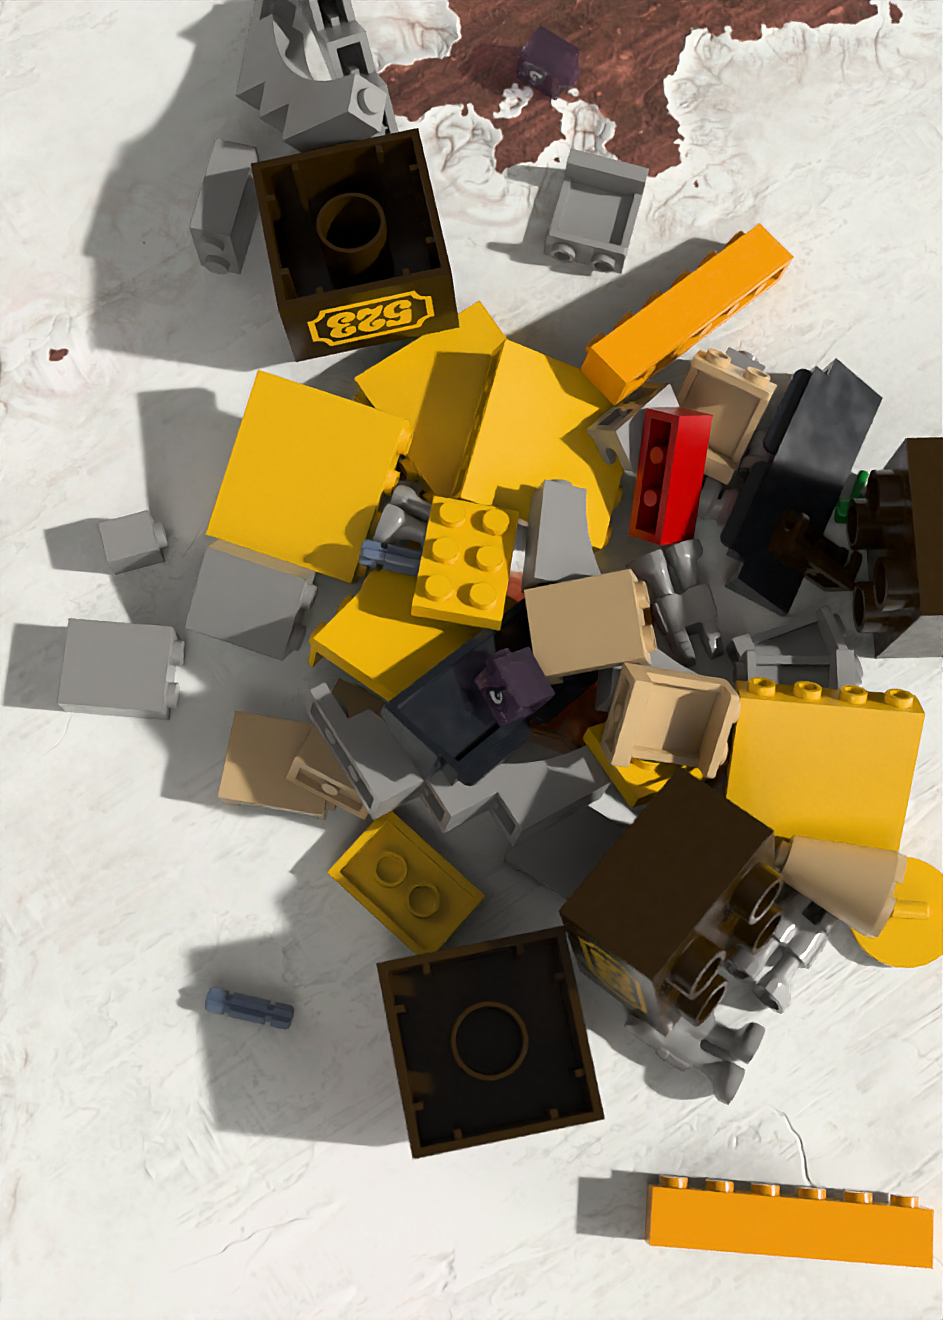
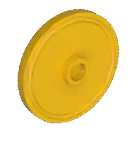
M906 857L907 865L903 883L899 884L896 882L893 897L897 900L878 937L873 936L872 939L863 936L849 926L855 941L866 954L884 965L895 968L924 966L943 955V874L927 862L913 857Z

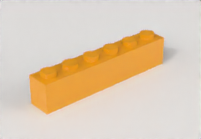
M760 223L747 233H744L742 230L739 231L728 241L725 249L720 253L716 250L710 252L700 262L698 269L690 273L686 270L681 273L672 283L670 289L664 294L660 290L655 292L638 313L634 314L630 311L617 322L614 330L608 335L602 332L595 336L585 348L587 356L580 371L614 406L779 282L794 256Z
M665 1175L660 1176L659 1184L647 1183L644 1240L649 1246L933 1269L934 1209L919 1205V1197L890 1194V1203L872 1201V1193L844 1190V1199L826 1198V1189L813 1187H798V1195L780 1194L779 1185L752 1183V1191L733 1190L734 1182L715 1179H706L705 1188L687 1186L688 1178Z

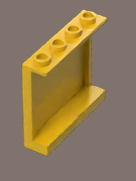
M480 300L458 313L459 328L423 335L354 378L356 394L353 395V400L355 402L406 418L410 421L408 430L414 432L412 442L406 456L399 455L402 460L398 463L410 483L417 480L425 492L422 495V499L432 504L433 496L450 498L491 354L507 339Z
M505 339L491 354L450 498L520 511L518 524L528 527L531 496L542 482L553 479L566 480L572 486L587 489L586 516L593 554L604 549L612 535L613 527L609 524L612 510L618 506L622 497L623 487L619 484L625 469L619 462L618 455L614 450H612L616 458L614 463L608 465L603 460L593 437H589L586 429L607 412L613 404L580 371V368Z
M258 370L206 535L302 566L350 584L358 583L359 577L366 578L370 570L369 566L359 563L361 546L364 540H372L383 513L381 510L386 495L392 497L398 485L400 472L395 471L400 454L406 456L414 433L412 430H408L410 421L406 418Z
M410 540L404 547L420 551L421 544ZM375 569L369 573L361 586V590L354 597L348 595L338 606L335 616L328 623L323 621L314 629L308 641L311 645L308 665L314 667L325 657L378 695L390 701L484 628L411 615L417 577L383 569L377 571ZM507 594L503 614L518 603Z
M753 677L749 681L736 680L735 688L740 697L741 711L733 728L724 797L774 830L775 850H777L781 840L789 843L791 837L796 835L892 850L899 853L925 719V712L917 696L902 689H888L885 693L870 692L856 685H843L840 689L823 688L819 684L809 681H798L794 685L776 684L773 680L763 677Z

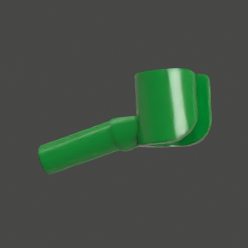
M860 470L858 472L850 499L862 498V493L869 476L867 471ZM838 498L834 511V522L846 524V513L850 499Z

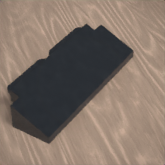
M837 358L823 370L815 366L810 371L799 369L792 375L763 439L764 449L771 454L768 463L758 461L751 466L720 534L722 544L728 548L726 555L742 563L738 573L728 578L724 587L782 617L788 615L804 577L766 552L782 511L791 509L797 513V517L801 512L809 516V525L821 534L824 533L883 399Z
M524 597L503 614L500 631L487 628L481 630L383 705L380 714L425 782L441 770L451 786L458 781L466 786H474L528 741L532 731L527 723L531 719L539 724L549 723L597 682L598 670L564 676L563 683L546 686L536 677ZM502 685L506 687L503 690V695L506 698V706L503 711L500 712L496 709L501 710L505 700H503L502 705H496L492 701L489 692H487L486 696V690L489 687H500Z

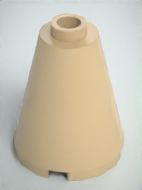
M796 835L791 837L789 843L781 840L775 853V867L779 868L778 873L785 877V883L863 936L873 939V936L878 937L897 900L893 897L896 882L899 884L903 883L907 865L906 855L892 850Z

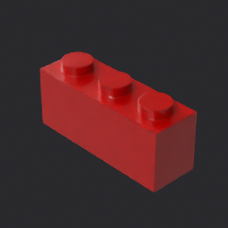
M683 407L646 408L628 532L629 536L658 545L676 544L694 539L712 414Z

